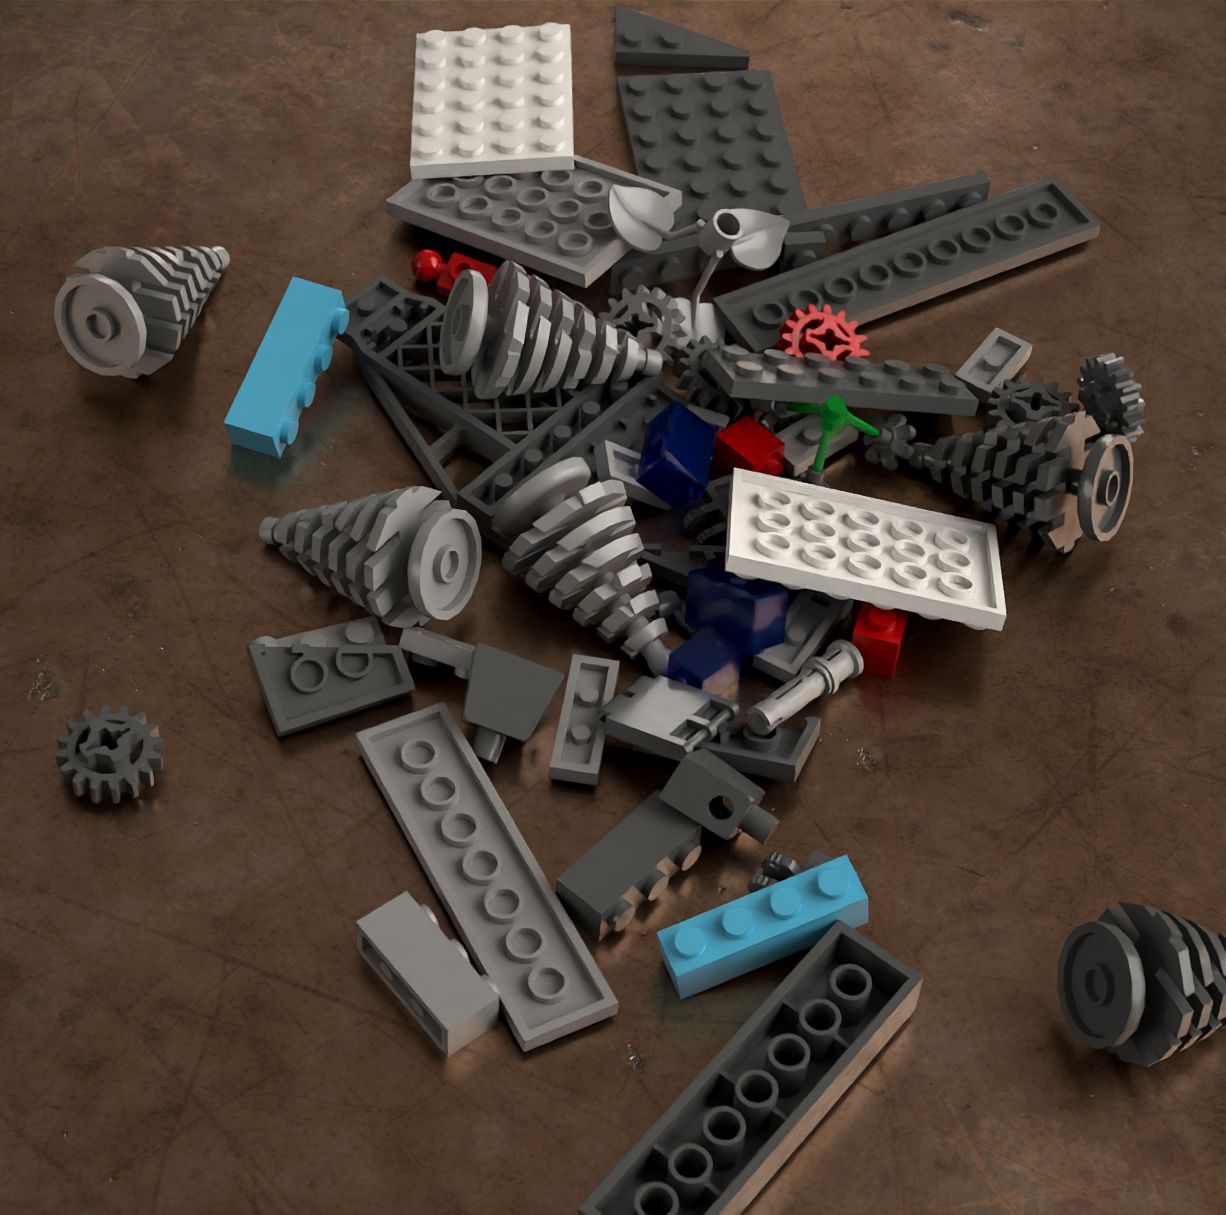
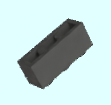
M656 790L556 878V895L569 918L598 942L613 929L615 931L623 929L632 919L637 907L646 899L650 901L656 899L665 889L669 878L680 868L682 870L689 869L701 853L702 825L658 798L661 793L659 790Z

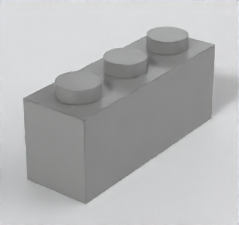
M405 891L356 921L358 952L447 1057L498 1025L500 993L497 986L488 975L483 974L480 976L471 966L465 949L456 939L449 940L439 929L434 913L427 905H418L411 895Z

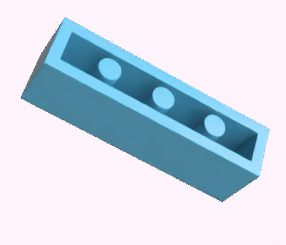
M297 277L292 278L225 418L224 425L232 444L280 458L286 444L291 445L298 432V418L303 408H308L313 401L317 377L320 371H325L331 362L332 345L337 334L342 335L348 325L349 310L346 309L340 290Z
M846 854L658 931L657 938L661 957L679 998L682 1000L817 944L838 919L853 929L868 923V896Z

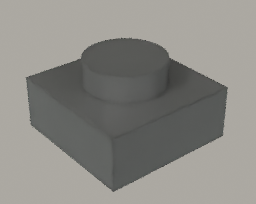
M823 231L785 234L778 262L781 274L824 259L826 240Z

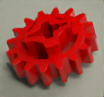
M809 304L803 312L799 309L795 310L780 328L779 333L781 336L775 343L776 348L784 350L783 352L788 353L792 357L804 358L806 353H818L829 357L830 360L844 361L847 356H856L867 359L869 356V351L860 348L867 340L866 335H856L854 332L858 322L853 321L847 324L844 321L845 311L841 310L835 316L831 314V308L828 304H825L819 312H817L813 304Z

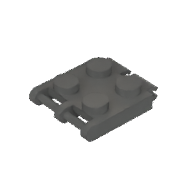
M661 675L655 679L641 676L622 691L623 695L615 696L597 711L599 715L604 714L597 721L600 725L606 727V734L616 737L622 742L635 744L659 753L665 758L681 762L685 755L694 752L693 748L701 741L708 742L715 737L717 728L723 722H732L740 715V708L734 701Z

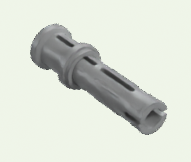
M844 639L835 640L828 646L824 655L808 659L803 664L801 672L797 677L774 691L763 701L748 709L747 714L749 715L746 717L748 725L755 733L767 735L777 725L794 715L813 699L831 696L838 690L839 683L845 679H854L862 673L864 664L861 653L851 642Z

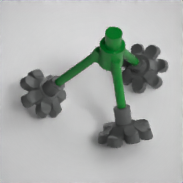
M837 395L829 397L825 403L821 404L762 399L751 400V409L763 412L757 422L765 429L773 427L776 434L789 427L790 421L795 423L804 418V413L817 414L819 416L818 424L822 431V436L814 463L808 466L806 473H800L798 479L787 478L790 480L830 488V485L823 481L825 475L823 464L832 436L841 433L846 425H850L865 433L863 443L869 448L865 457L872 465H876L881 461L887 470L892 471L898 467L897 456L907 460L914 453L913 447L906 444V441L914 439L916 430L911 425H905L907 418L901 414H893L888 420L886 417L878 415L872 419L871 426L848 411L843 398Z

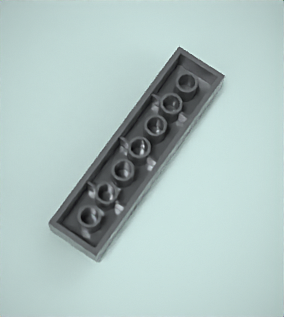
M838 919L578 1207L577 1215H740L914 1012L924 977Z

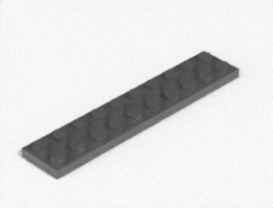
M1052 176L712 299V304L715 305L726 330L741 348L746 349L749 353L764 354V351L767 349L780 350L775 347V343L781 336L779 333L780 328L795 310L799 309L803 312L809 304H813L817 312L825 304H828L831 308V314L835 316L843 310L845 311L844 321L847 324L857 321L858 325L1098 237L1101 223L1056 176Z

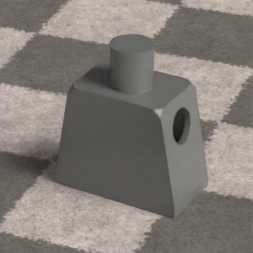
M478 641L472 654L460 719L465 724L479 728L472 746L476 757L497 764L506 739L524 745L541 719L565 674Z
M705 748L683 757L658 797L726 840L736 836L742 830L764 845L780 822L779 819L758 806L765 795L763 789ZM725 796L732 801L733 811L726 807Z

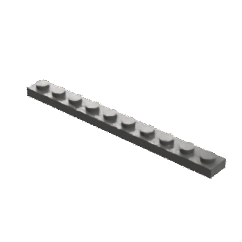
M984 172L781 215L779 217L790 221L786 233L823 231L826 240L825 247L902 231L985 201L988 197L991 182ZM699 233L684 236L674 241H662L660 247L652 253L641 252L632 248L605 271L604 284L609 294L612 295L621 293L625 288L630 291L637 289L639 285L648 287L702 275L711 259V255L704 253L700 248ZM730 249L723 254L713 272L740 266L733 260Z

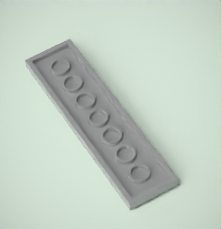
M445 701L356 733V746L477 968L481 975H488L497 986L500 993L499 1008L523 1052L618 1014L619 1003Z

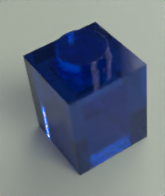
M707 625L669 654L667 678L720 696L739 681L743 651L713 627Z

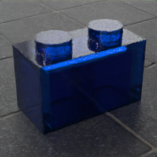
M673 401L647 423L635 481L676 511L690 499L697 500L705 492L709 484L707 476L710 462L714 456L713 443L716 429L679 401Z
M724 562L688 572L685 624L702 631L703 635L710 639L722 640L735 646L736 650L742 654L758 655L763 653L764 649L784 643L789 591L760 578L749 580L741 578L733 572L725 571Z

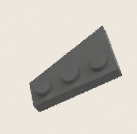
M248 644L246 648L278 737L411 695L416 689L399 645L310 647V644H292L291 647H265V644Z

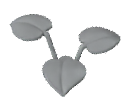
M613 184L608 191L607 207L611 224L620 239L635 250L652 253L660 247L662 239L674 241L695 232L699 233V246L704 253L711 255V259L692 293L691 301L681 297L674 298L679 304L676 309L679 308L687 318L679 325H682L688 331V336L678 338L677 342L682 347H686L690 339L693 338L699 342L702 336L705 335L712 343H715L718 337L724 340L726 328L715 305L699 303L700 295L714 268L723 257V254L729 249L733 260L744 268L753 271L769 268L780 254L790 221L758 210L744 208L720 209L707 223L699 219L694 225L675 232H669L674 225V213L670 204L661 195L646 188L623 187ZM661 312L660 320L665 321L664 316Z

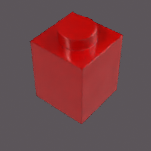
M746 415L716 435L713 466L725 476L732 474L734 467L779 477L783 470L782 462L785 443L749 415Z
M862 602L851 641L863 658L864 667L862 672L892 679L901 650L909 611L897 608L885 610L876 607L870 602Z

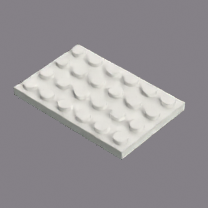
M545 23L541 26L530 27L509 25L498 29L473 27L464 31L443 32L441 30H431L426 33L417 34L410 156L412 180L574 169L570 24Z
M734 467L729 487L725 571L733 572L744 579L754 580L761 578L779 582L789 589L800 590L806 588L824 592L839 600L852 598L866 601L885 610L897 608L916 612L920 616L931 620L943 618L957 621L976 630L989 628L1002 631L1007 614L996 525Z

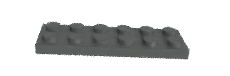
M724 346L723 351L707 349L704 363L705 368L730 397L821 404L825 403L829 397L837 395L843 398L846 406L963 416H975L979 402L966 388V384L957 380L949 372V368L936 363H926L924 368L910 367L909 364L898 360H885L884 364H874L856 356H847L844 361L830 360L829 357L822 354L806 353L803 358L792 357L786 352L775 349H767L764 351V354L749 353L746 349L737 346Z

